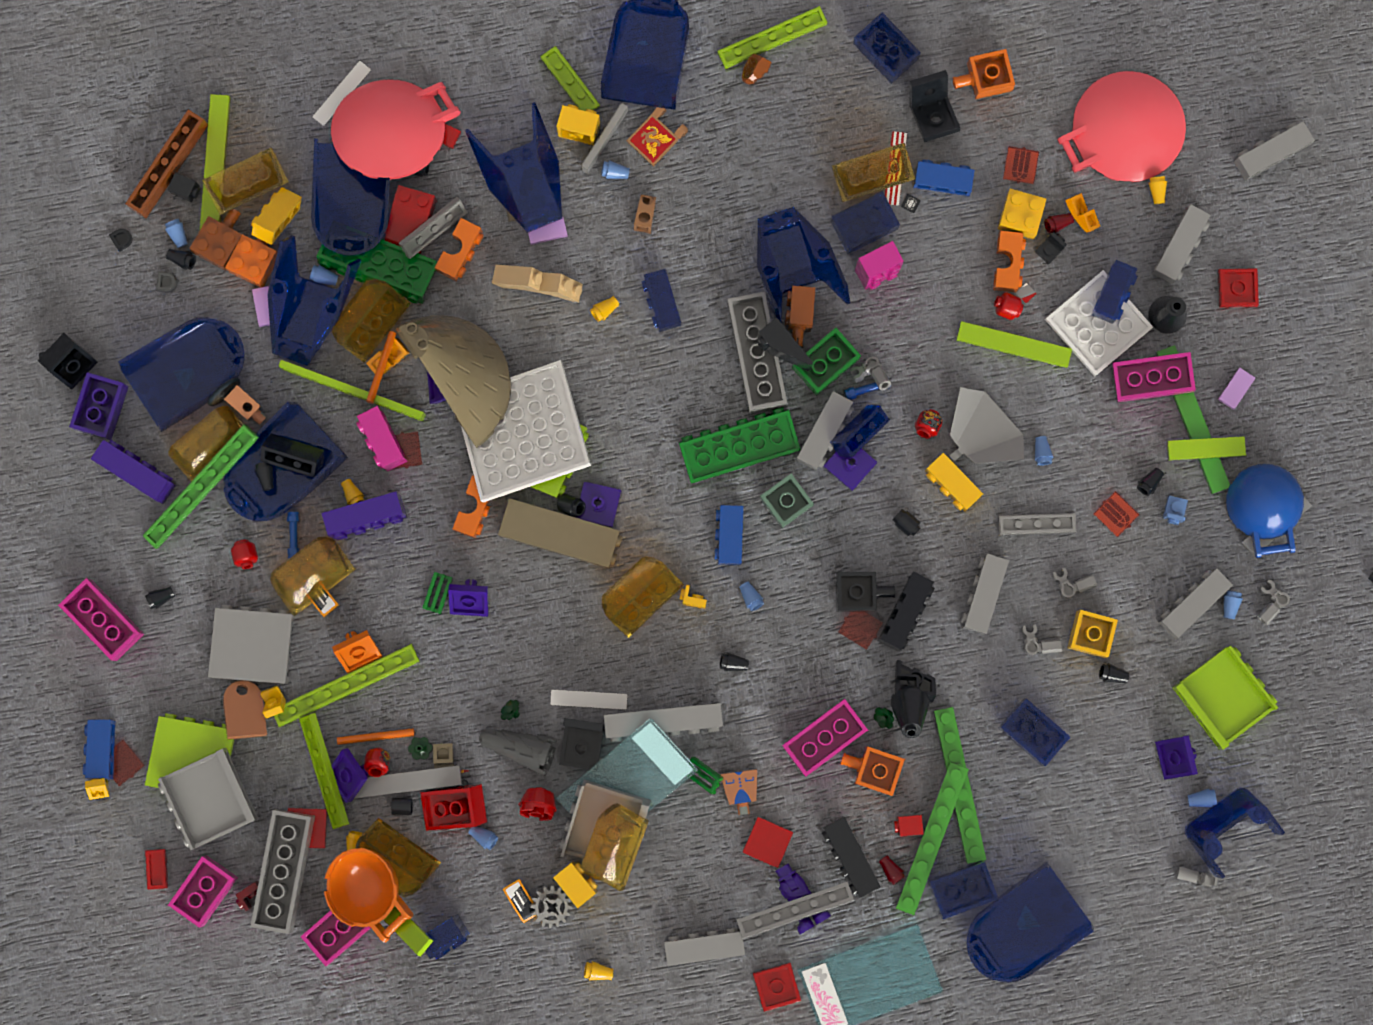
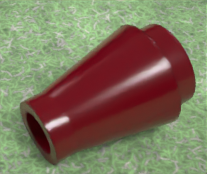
M1071 213L1048 216L1044 220L1045 229L1049 234L1052 232L1056 234L1074 223Z
M888 855L879 861L888 882H891L892 885L897 884L905 877L904 870L890 859Z

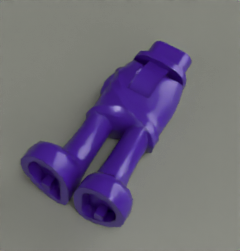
M789 863L775 871L779 877L781 894L788 902L812 894L803 878L795 870H792ZM827 910L812 915L817 925L831 917V914ZM809 917L799 920L797 931L799 934H802L815 925Z

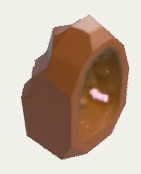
M751 55L742 72L743 82L749 85L755 84L765 73H768L772 62L759 55Z

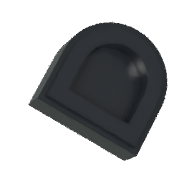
M118 229L109 234L119 252L129 247L133 240L131 233L126 229Z

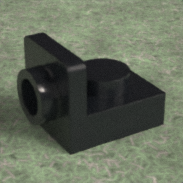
M1052 232L1035 253L1049 265L1067 244L1060 234Z

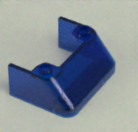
M1246 788L1235 789L1217 802V805H1213V808L1211 807L1185 827L1187 839L1217 878L1223 879L1225 877L1214 861L1222 853V845L1217 838L1245 817L1249 816L1256 824L1267 823L1274 834L1283 835L1285 833L1268 808Z

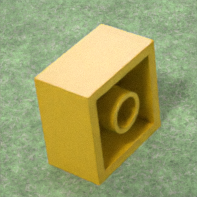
M562 105L556 126L558 137L594 146L601 126L600 117L596 111L590 109L583 111L579 110L575 105Z
M1009 189L997 229L1023 233V237L1034 240L1038 232L1046 198Z
M1084 610L1076 611L1067 648L1102 658L1109 657L1118 620Z
M572 861L553 878L574 905L579 908L597 893L596 888L598 885L591 877L588 879L584 875L585 869L579 862L575 863Z

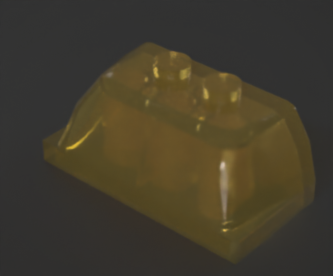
M905 143L891 145L831 165L842 202L915 180Z
M272 147L249 156L202 180L219 215L289 182Z
M378 279L367 280L332 323V334L340 345L362 362H365L411 303L385 281Z
M228 406L218 407L170 447L168 455L192 482L241 428L243 423Z
M317 537L271 573L270 581L289 611L295 616L356 570V568L334 539Z
M644 556L603 594L602 608L608 619L629 638L684 584L662 561L654 557Z
M618 803L607 808L597 819L581 864L584 874L603 881L619 891L624 890L649 820Z
M379 818L363 833L356 843V848L374 850L383 855L392 864L399 881L398 894L402 897L411 896L417 892L441 864L438 859Z

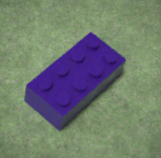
M103 440L91 457V460L152 499L164 504L176 486L171 482L173 478L160 470L155 472L157 468L144 460L139 462L141 460L139 456L128 450L124 452L125 448L113 440L109 442Z
M396 491L321 513L327 535L337 541L348 538V534L355 533V535L366 533V529L369 528L374 530L385 527L384 524L392 522V524L401 523L403 518L407 517L401 495Z

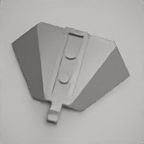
M960 387L949 435L958 449L949 455L948 458L955 462L964 454L974 464L1024 460L1022 432L986 392Z

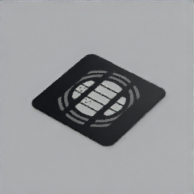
M907 194L901 207L915 213L920 200Z

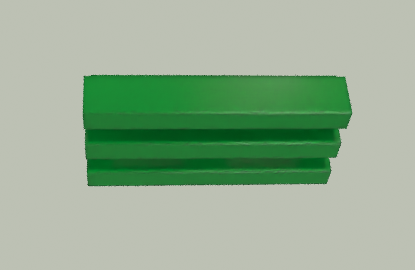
M434 572L422 607L423 609L442 614L448 595L449 584L452 583L453 577ZM437 577H439L440 580H439V583H438V586H437V590H436V593H435V596H434L432 605H431V607H429L428 605H429V602H430V599H431V595H432V592H433V589H434V586H435ZM444 579L448 580L439 608L435 609Z
M691 757L688 763L693 768V771L711 783L712 787L692 772L686 776L710 794H715L716 788L720 786L719 782L724 777L698 758Z

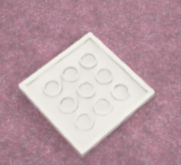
M1104 270L1045 319L1094 377L1153 328Z

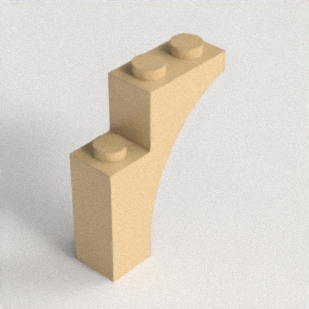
M495 265L492 279L493 284L502 288L537 292L572 302H579L583 285L563 274L544 273L533 267Z

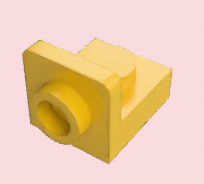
M686 584V588H682L680 600H683V605L705 609L707 600L703 599L704 596L692 594V597H689L690 585Z
M279 686L261 691V697L265 702L262 712L265 718L284 712L286 699Z
M95 778L85 781V789L89 800L109 797L107 779Z

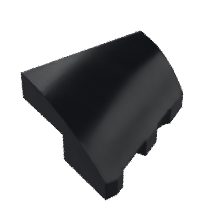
M897 660L895 667V693L901 687L917 686L921 691L926 692L929 701L933 702L936 697L935 678L921 673L916 668L911 669L903 665V661Z

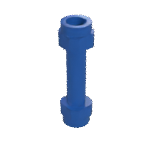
M876 382L855 389L854 387L844 390V394L847 399L853 400L858 395L879 388Z
M287 512V522H289L290 548L287 549L288 558L297 559L300 558V548H298L297 522H300L299 512Z

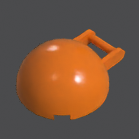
M354 848L342 852L329 865L324 878L327 879V891H324L328 907L339 921L351 927L370 926L380 940L386 943L395 930L406 920H410L414 916L413 912L398 894L399 881L395 869L383 855L370 849ZM395 906L401 915L385 929L380 921L385 919Z

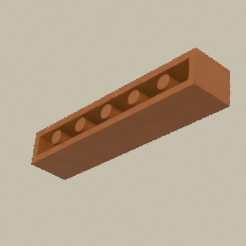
M189 109L187 110L125 203L131 210L145 219L148 217L170 184L175 172H178L208 127L207 122Z

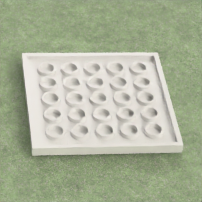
M561 360L510 377L511 395L504 418L499 421L494 429V433L478 448L475 447L462 428L482 503L591 466Z

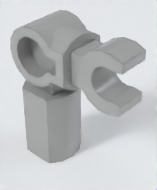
M869 357L862 366L850 369L856 383L861 382L865 376L871 375L880 390L883 391L891 386V382L882 369L877 357Z
M1065 568L1061 569L1063 572L1062 577H1058L1056 572L1052 573L1054 580L1059 582L1060 594L1064 599H1071L1076 592L1080 594L1097 586V582L1092 574L1074 581L1072 585L1071 581L1067 579L1068 572Z
M1272 580L1266 582L1270 586V590H1266L1264 587L1259 589L1262 594L1269 595L1270 599L1274 602H1270L1257 616L1264 625H1268L1280 612L1279 608H1284L1290 602L1289 595L1280 589L1277 590Z
M1035 624L1032 625L1033 631L1031 633L1026 631V625L1022 627V633L1026 636V639H1024V652L1026 655L1034 656L1038 652L1042 654L1062 652L1060 639L1044 640L1038 643L1037 638H1035L1037 626Z
M1179 866L1177 868V879L1193 883L1198 881V884L1212 887V885L1217 886L1218 878H1214L1215 875L1203 872L1199 874V871Z

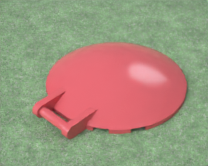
M1116 72L1097 80L1083 93L1073 115V131L1059 137L1057 140L1060 145L1062 144L1073 166L1072 170L1074 173L1090 166L1093 170L1095 169L1103 174L1104 177L1115 181L1140 182L1159 175L1177 158L1185 139V115L1176 95L1160 80L1141 72ZM1070 140H1073L1079 154L1083 159L1082 162H1079L1073 148L1069 143Z
M378 80L356 88L340 102L332 118V142L340 159L352 170L355 169L364 176L378 179V177L390 178V180L399 179L420 171L433 160L434 155L443 144L445 122L458 117L461 112L453 104L443 82L422 89L406 81ZM439 94L448 109L442 111L434 96Z

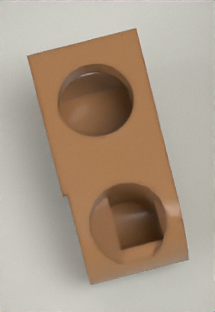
M641 194L634 222V231L651 234L656 197Z

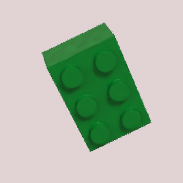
M834 328L806 352L813 362L811 370L806 371L795 365H792V369L811 391L818 396L859 361L861 355L837 328Z

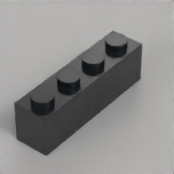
M845 817L824 826L822 835L826 843L831 842L834 848L831 852L836 861L840 860L842 864L840 870L845 878L849 877L852 883L849 887L853 895H858L861 898L879 889L880 885Z

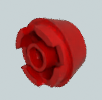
M542 787L527 789L518 804L521 816L526 818L530 816L538 817L539 821L552 820V816L557 812L554 794Z

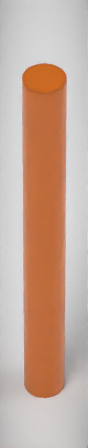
M393 331L388 333L366 402L371 404L374 403L396 337V333Z
M414 728L337 737V745L415 736Z

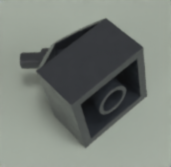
M65 333L49 349L39 353V359L37 360L48 372L71 390L98 363L84 348Z

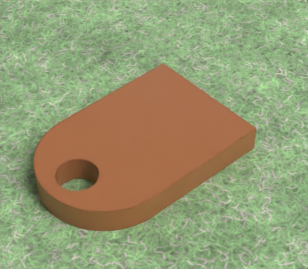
M244 680L236 681L229 685L223 696L227 740L266 736V721L262 713L264 704L260 689L254 683ZM238 687H244L247 690V693L245 695H240L237 693L236 689Z

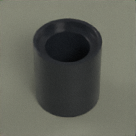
M392 798V815H412V798Z

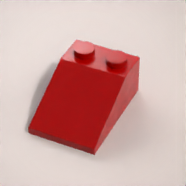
M398 185L391 208L385 241L400 246V241L432 217L437 203L435 195Z
M482 784L420 792L426 831L476 827L487 823Z

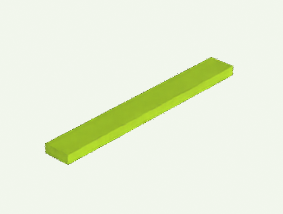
M210 94L200 230L208 216L221 222L230 109L229 95Z
M280 360L278 366L284 371L362 400H367L368 391ZM376 395L373 403L419 421H424L426 416L422 411Z
M410 644L287 702L284 712L274 715L278 727H282L420 662L413 645Z

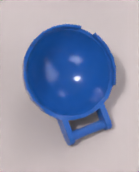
M1257 464L1241 471L1229 486L1226 508L1236 528L1252 537L1255 557L1261 558L1262 555L1287 551L1295 553L1293 528L1300 520L1304 508V495L1297 479L1286 469L1272 464ZM1286 534L1287 544L1268 547L1260 546V539H1273Z

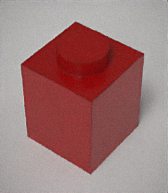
M922 815L897 816V821H894L895 833H898L900 837L924 835Z

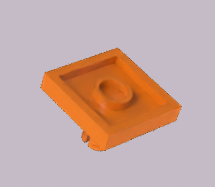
M367 630L359 634L352 631L350 632L352 637L347 633L345 641L332 647L334 654L347 673L353 672L383 657Z

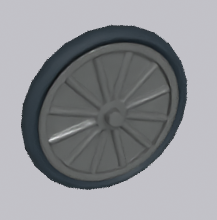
M232 378L222 384L209 397L208 405L215 406L224 401L225 397L236 385H240V379Z

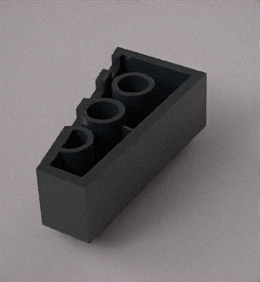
M914 571L911 573L877 640L878 642L896 651L906 647L909 641L907 637L910 631H914L918 623L915 620L918 614L922 615L926 607L924 602L927 597H931L935 589L932 587L933 581Z

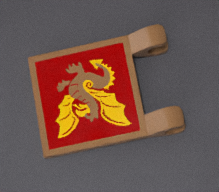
M659 104L654 112L626 140L653 167L688 132L687 127L682 124L673 133L659 120L666 112V107L663 104Z

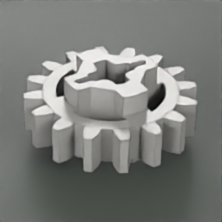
M550 885L549 889L542 886L543 891L536 890L537 897H531L534 903L529 904V907L534 910L530 914L532 916L537 915L534 920L536 922L541 920L540 925L542 927L546 923L549 928H552L553 924L559 927V921L565 923L564 917L571 915L567 912L568 909H572V906L568 904L571 900L569 897L565 898L566 893L564 891L561 892V887L559 886L556 890H554L553 885ZM547 894H556L554 897L546 896ZM541 900L542 908L538 910V905ZM546 900L549 903L553 904V907L556 910V912H554L551 909H548L549 907L548 904L545 902ZM563 903V910L560 912V905ZM548 916H555V917H556V918H553V919H546Z

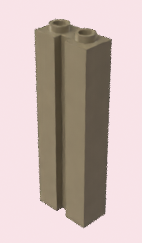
M511 498L508 500L498 533L499 537L610 569L611 565L614 566L617 554H614L616 547H620L623 536H620L619 530Z

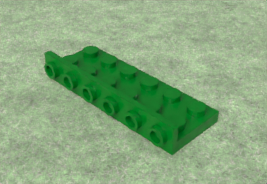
M336 221L332 222L317 253V262L322 267L336 270L337 273L343 276L349 275L354 277L360 283L367 282L372 284L378 290H387L394 296L405 297L408 301L415 304H423L425 293L436 272L435 266L438 262L418 253L409 259L400 246Z
M784 407L772 410V414L760 413L754 415L755 419L749 421L747 418L737 420L736 425L729 426V424L718 426L716 431L711 432L710 429L699 432L700 435L696 437L692 435L682 437V441L678 442L690 483L692 484L800 451L789 410H784Z

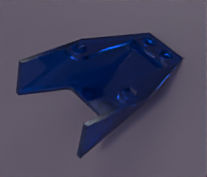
M535 102L532 103L533 140L530 143L494 156L469 129L465 130L489 191L527 233L562 219L559 160Z
M794 207L758 218L757 269L774 318H777L782 324V296L784 293L791 291L792 286H806L818 281L825 282L846 304H850L848 284L830 243Z
M291 235L280 241L267 294L273 354L306 366L310 364L339 320L362 260L357 259L347 265L344 280L337 289L299 275L295 236Z

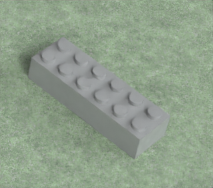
M765 292L727 299L749 414L786 407L787 399L779 359L769 354L767 350L763 351L757 344L758 332L771 322Z
M721 703L604 715L606 739L610 738V742L623 741L622 737L630 736V740H633L632 737L650 722L660 733H669V736L680 735V731H688V734L700 733V729H707V732L719 731V727H723Z
M280 809L272 811L250 927L286 934L293 932L315 816Z

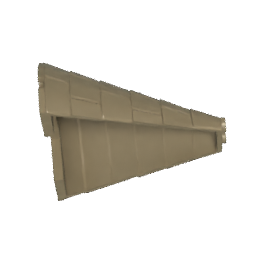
M426 316L413 319L396 327L395 331L415 359L420 358L456 415L455 418L475 447L478 448L494 433V429L499 421L503 420L510 401L511 378L509 376L508 363L499 345L486 331L477 325L453 316Z

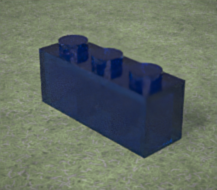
M1119 260L1114 261L1092 316L1111 324L1116 319L1120 320L1124 311L1121 309L1123 302L1127 303L1131 294L1128 291L1130 285L1134 286L1138 277L1135 274L1137 268Z
M666 269L644 274V281H641L644 292L648 291L649 299L646 300L649 310L653 309L655 315L652 317L654 328L658 327L659 332L680 327L681 320Z
M867 405L830 441V444L840 457L852 458L890 419L880 405Z

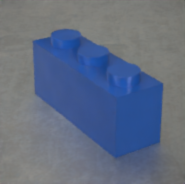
M931 160L918 161L913 188L970 196L975 170L965 165L954 167L952 164L945 162L934 164Z
M720 505V510H716V521H720L719 529L715 531V540L719 541V548H715V560H718V564L741 565L743 506Z
M88 720L85 725L84 734L87 736V744H84L83 749L86 756V763L83 764V775H85L86 779H113L116 721Z

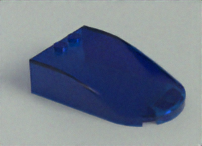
M629 0L623 2L618 8L613 22L601 79L602 99L676 110L689 34L687 12L683 10L677 0Z
M314 138L311 222L314 233L318 240L334 253L344 256L364 254L380 243L387 230L390 178L378 177V179L364 176L355 169L352 170L340 159L333 144L319 143L318 139Z
M200 317L183 323L119 360L118 363L123 375L162 432L204 406L213 392L222 384L232 378H238L244 365L245 354L240 336L229 324L221 320L210 319L209 317Z
M287 402L256 433L259 437L257 441L227 472L224 477V494L229 505L240 516L252 521L273 520L285 514L310 494L348 457L297 402ZM271 433L325 450L323 466L315 477L271 464L273 466L274 485L272 490L263 491L254 470L256 469V464L262 463L261 447Z
M1046 862L977 914L968 929L967 951L973 965L987 978L1006 983L1017 982L1027 978L1094 932V926L1051 866Z

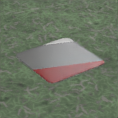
M1026 283L1016 294L1027 303L1036 295V292Z

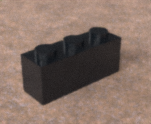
M271 433L261 447V461L315 478L323 466L325 450Z

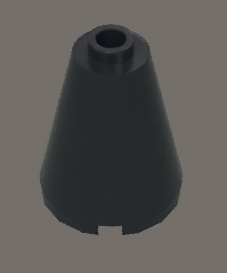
M1160 297L1152 303L1148 311L1150 324L1163 334L1177 332L1183 327L1187 318L1186 304L1178 297Z
M917 686L901 687L897 693H893L891 696L892 710L902 734L907 738H915L920 735L930 704L928 694L921 691Z

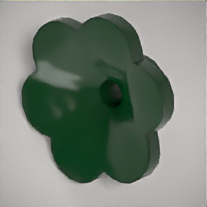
M509 700L501 709L502 720H511L512 718L516 719L519 717L518 700Z
M877 707L873 716L874 720L878 722L881 728L891 729L894 722L893 712L887 708Z
M426 737L413 738L412 744L408 747V751L412 753V757L415 760L420 758L423 760L427 759L429 753L433 750Z

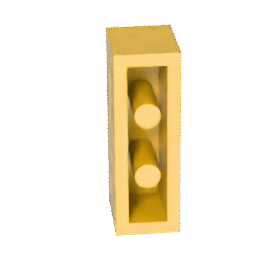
M283 187L277 193L274 192L268 205L265 204L262 207L261 214L255 216L252 220V235L272 245L300 210L302 197Z
M944 453L925 470L927 478L932 483L936 482L940 486L939 490L946 497L949 495L954 500L952 502L954 506L960 511L962 509L966 511L983 495Z

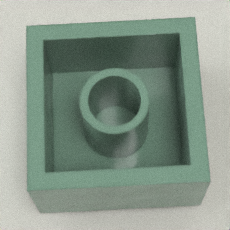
M792 473L760 495V500L782 529L814 506V503Z

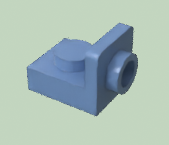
M1169 495L1163 519H1167L1168 523L1174 525L1184 522L1188 500Z

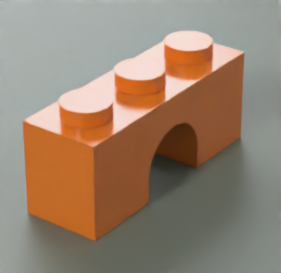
M460 218L452 235L454 239L462 243V249L459 253L453 255L443 251L435 266L436 272L456 282L458 278H462L466 271L465 265L467 261L470 262L475 254L473 250L476 244L479 245L483 239L482 229Z
M999 232L996 253L1007 255L1011 265L1008 268L996 269L993 290L1016 293L1018 287L1022 286L1023 277L1020 276V269H1023L1024 257H1021L1022 250H1025L1026 239H1023V233Z
M472 475L466 494L477 500V508L469 514L459 511L452 529L476 539L477 535H481L484 527L481 523L483 517L488 516L490 506H488L489 501L483 503L480 501L475 478Z

